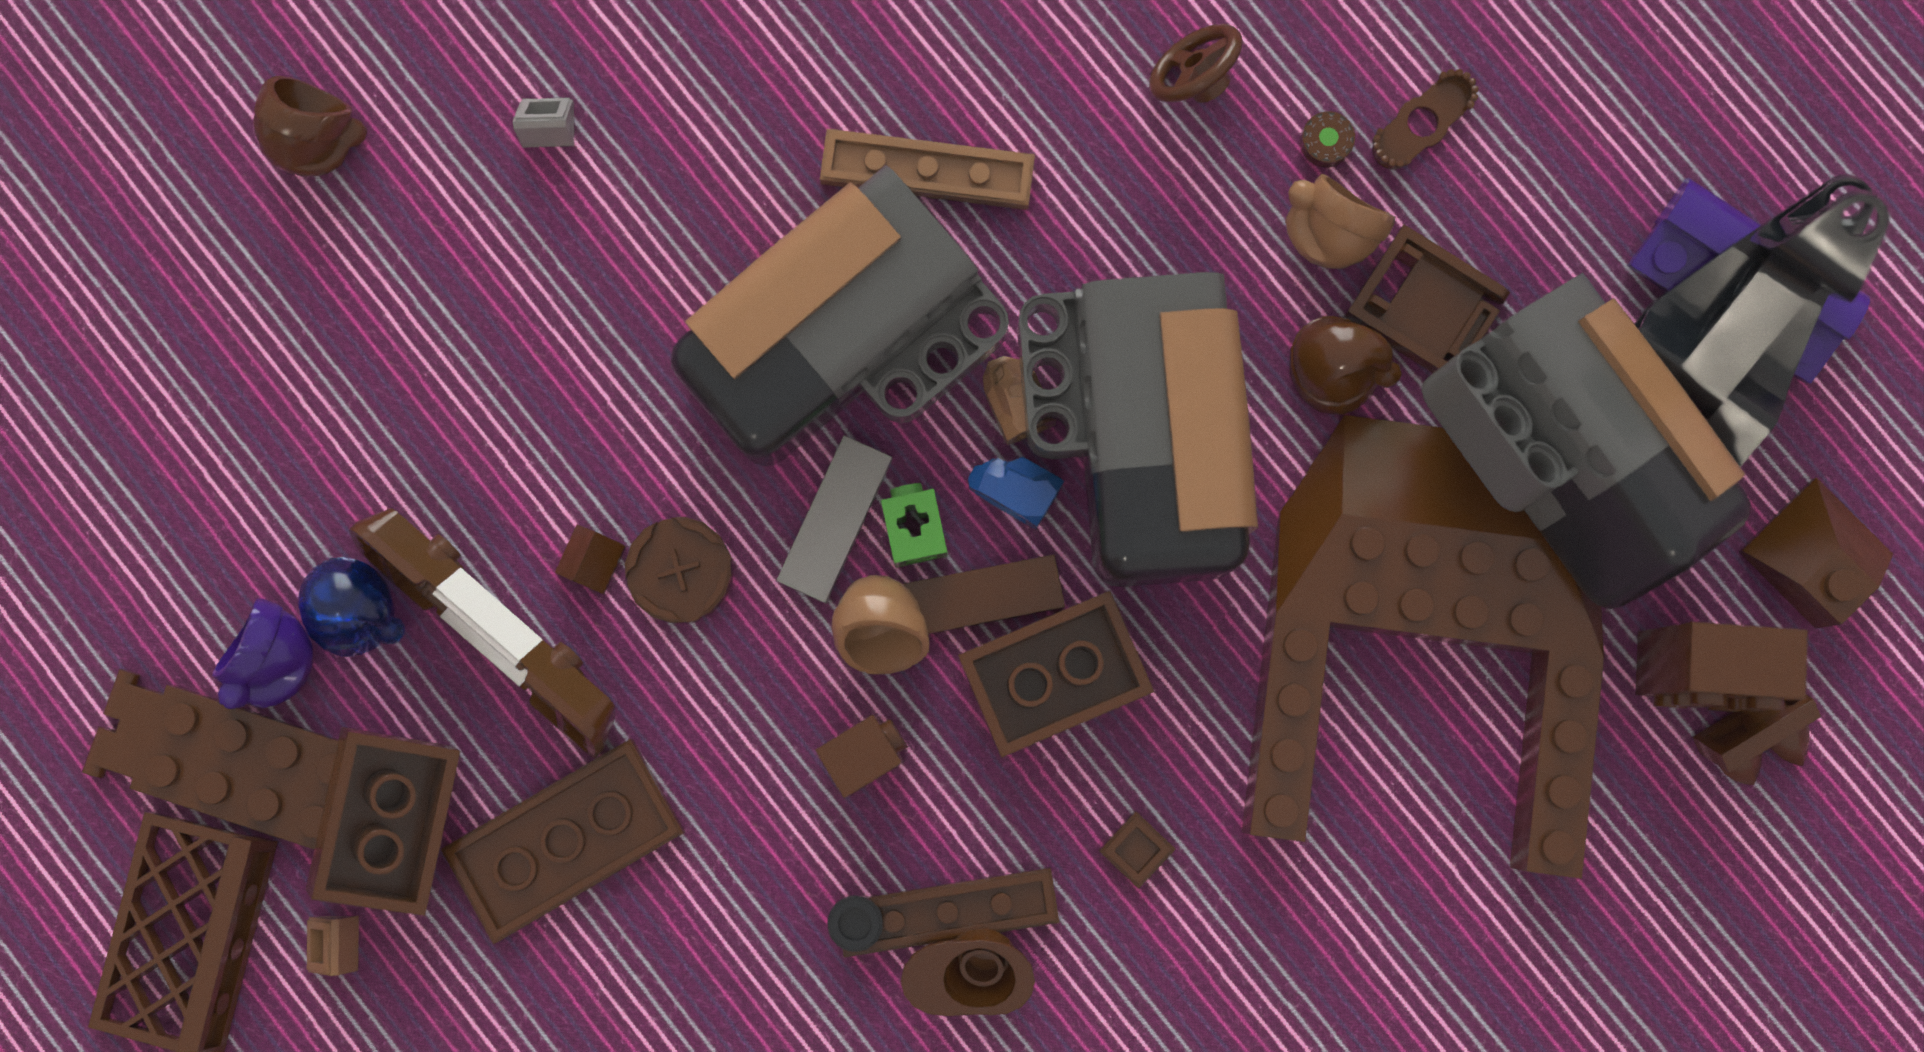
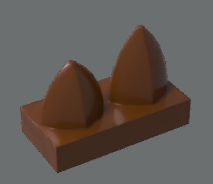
M1806 695V699L1784 700L1783 711L1733 712L1693 736V740L1699 753L1718 765L1729 778L1742 784L1754 785L1761 769L1762 753L1769 748L1785 761L1798 766H1804L1810 743L1809 724L1819 719L1821 714L1815 700Z

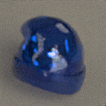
M348 557L330 558L313 567L303 579L299 589L298 610L308 636L323 650L336 656L355 657L372 651L381 642L383 644H396L404 637L406 632L405 625L400 618L394 617L395 608L391 589L384 578L367 563Z

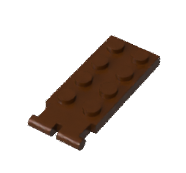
M119 669L103 714L120 721L116 730L98 726L82 773L104 778L106 770H110L133 778L129 789L311 849L315 848L338 739L244 708L227 709L219 704L217 699L174 685H166L164 693L138 685L141 677L140 674Z

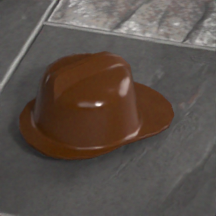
M978 928L959 935L953 941L928 944L913 953L903 967L900 982L906 999L913 1007L927 1014L940 1016L1001 1015L1021 1008L1032 996L1035 977L1030 962L1023 953L1013 946L1006 936L995 930Z

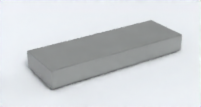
M843 435L780 571L777 582L827 604L893 460L891 456Z

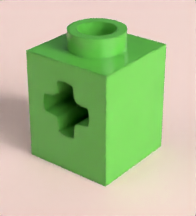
M921 483L908 484L891 489L892 498L882 499L881 504L895 567L898 568L948 557L934 489L923 491ZM909 511H916L919 519L928 518L929 523L921 526V535L911 537L908 529H899V524L906 522V513Z

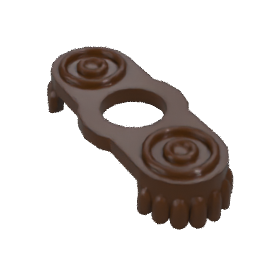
M1449 69L1447 73L1442 72L1437 82L1420 97H1414L1405 102L1397 113V117L1384 129L1378 128L1373 137L1372 152L1377 163L1387 169H1400L1408 166L1424 149L1438 144L1447 133L1448 128L1467 110H1471L1474 107V102L1478 99L1476 93L1479 90L1478 86L1475 85L1476 79L1470 78V73H1463L1462 69H1457L1456 71ZM1416 109L1430 111L1436 118V131L1425 137L1415 135L1408 127L1407 120L1409 114Z

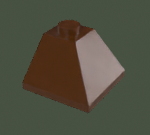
M1813 478L1739 551L1814 628L1842 625L1880 587L1894 555L1818 478Z

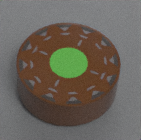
M1332 111L1320 112L1311 117L1300 135V148L1303 155L1309 162L1319 167H1333L1342 163L1351 152L1355 143V132L1350 121L1345 116Z

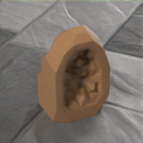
M1002 356L988 362L983 375V384L987 401L1006 444L1010 445L1026 439L1020 360ZM1033 371L1032 377L1034 382L1042 388L1036 373ZM1051 418L1042 420L1037 425V432L1040 433L1055 426L1057 420Z

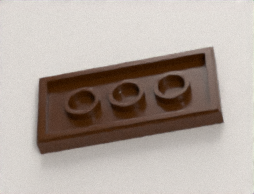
M629 739L442 848L441 851L493 944H496L684 834L685 830L633 739Z

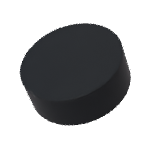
M850 895L842 898L834 905L828 917V931L831 939L837 946L846 951L860 952L870 948L876 943L883 929V916L880 908L872 899L863 895Z

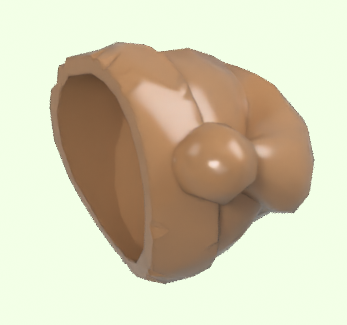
M1321 174L1314 183L1306 180L1294 181L1288 192L1292 206L1285 218L1287 234L1293 246L1310 263L1327 269H1345L1362 262L1376 250L1381 241H1385L1395 224V216L1369 205L1325 174Z
M869 575L855 580L847 588L837 608L834 610L831 630L835 647L848 665L867 674H892L912 667V665L917 664L923 660V657L927 656V653H929V629L917 600L907 587L888 576Z

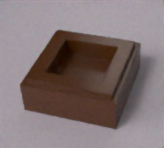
M1136 811L1098 849L1138 889L1176 850Z

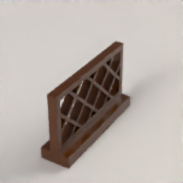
M144 812L88 1028L175 1052H224L278 841L260 836H246L155 812ZM159 827L172 830L182 849L163 863L154 848ZM189 835H193V836H197V837H201V838H199L198 840H196L195 842H193V841L191 840V838H190ZM213 841L228 844L223 868L210 876L198 851ZM187 859L199 884L179 896L167 872ZM156 880L168 904L148 917L140 900L143 888ZM204 892L212 906V912L209 922L196 929L184 905ZM173 913L185 938L165 950L153 925ZM142 934L154 958L134 971L126 953L129 942ZM190 946L198 961L195 976L183 984L170 959ZM159 967L171 992L151 1004L139 979ZM128 988L140 1013L126 1022L110 1018L115 995ZM175 1000L184 1016L179 1037L167 1034L156 1014ZM144 1021L147 1028L138 1025Z

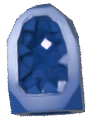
M1025 457L1013 461L992 458L982 465L974 466L968 477L969 489L973 493L1034 529H1037L1065 482Z

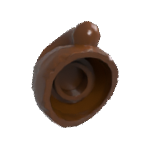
M284 76L271 77L263 83L254 107L253 130L261 152L274 166L289 174L311 177L331 173L343 164L351 147L359 146L366 139L367 127L362 121L352 118V107L349 104L301 80Z
M1323 316L1310 321L1297 333L1290 349L1289 374L1294 387L1305 403L1321 413L1340 415L1356 410L1372 397L1378 385L1384 388L1396 385L1401 379L1402 372L1400 365L1392 361V346L1380 333L1366 326L1353 323L1343 317Z

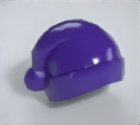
M257 598L244 627L213 670L212 676L221 683L218 691L219 704L227 709L241 708L246 704L261 709L276 706L298 693L307 681L314 663L313 645L302 624L295 616L284 611L280 605L266 599Z

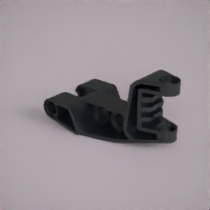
M1841 174L1829 179L1726 248L1651 302L1634 323L1693 403L1702 410L1701 414L1740 467L1777 424L1786 401L1791 380L1828 295L1850 303L1854 301L1861 290L1888 229L1890 215L1887 206L1861 178L1852 174ZM1854 186L1859 189L1844 193L1829 204L1832 193L1838 188ZM1862 202L1857 212L1850 216H1842L1845 209L1851 204ZM1875 207L1877 220L1869 231L1863 233Z

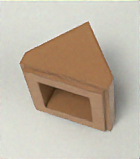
M359 916L309 917V920H307L308 972L335 976L358 971Z

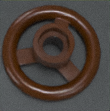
M1214 24L1200 28L1180 39L1162 55L1154 66L1149 78L1151 94L1157 100L1166 103L1180 102L1192 97L1197 103H1205L1218 97L1229 86L1231 77L1228 72L1236 63L1242 50L1243 39L1239 30L1229 24ZM1214 40H1219L1211 46L1207 47L1206 49H1199L1194 52H1191L1195 48L1205 43ZM1173 66L1179 67L1182 72L1175 85L1165 86V79Z

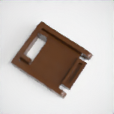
M1404 224L1345 313L1344 318L1380 333L1392 348L1434 373L1447 363L1443 359L1444 357L1451 360L1462 350L1482 339L1500 310L1483 299L1481 300V298L1485 296L1497 304H1504L1510 292L1498 282ZM1397 259L1410 267L1411 270L1391 302L1388 303L1376 294L1372 295L1393 260Z

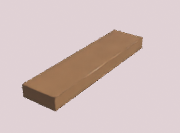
M827 129L820 183L823 185L845 187L851 182L859 188L882 167L887 165L902 179L915 196L1028 210L1035 154Z

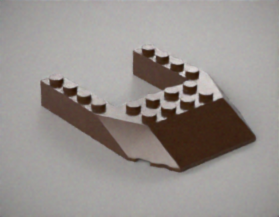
M1344 415L1278 515L1242 833L1292 841H1306L1330 627L1531 653L1510 868L1526 872L1582 879L1604 664L1601 606L1596 605L1587 598L1524 510L1519 512L1509 511L1494 499L1444 428Z

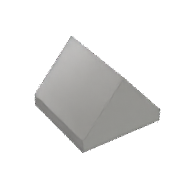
M542 98L521 100L513 119V128L521 146H574L573 99Z

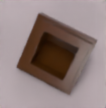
M577 524L554 573L601 594H605L626 546Z

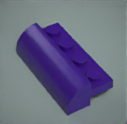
M1686 178L1654 222L1656 224L1627 266L1667 292L1726 248L1761 225L1692 179ZM1860 290L1854 301L1850 303L1828 295L1795 370L1794 377L1805 384L1813 382L1840 343L1845 339H1850L1858 328L1869 307L1870 296Z

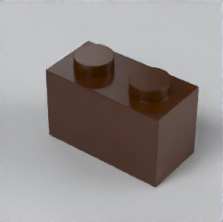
M871 715L815 749L843 798H846L905 763L900 752L908 748L892 720L888 719L881 723L878 716Z

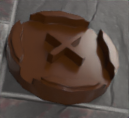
M687 517L664 519L659 523L656 522L644 528L631 544L625 561L627 586L635 603L651 617L672 624L696 622L713 613L727 597L733 579L732 557L722 537L705 523Z

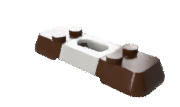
M393 508L359 520L349 529L356 548L369 563L422 610L427 611L433 607L437 608L436 614L508 678L523 691L529 689L532 692L529 700L530 705L577 747L592 758H596L603 751L615 719V704L585 677L584 673L580 670L584 663L573 650L562 642H559L554 648L549 646L466 573L465 569L458 562L461 554L449 541L439 534H436L429 540Z

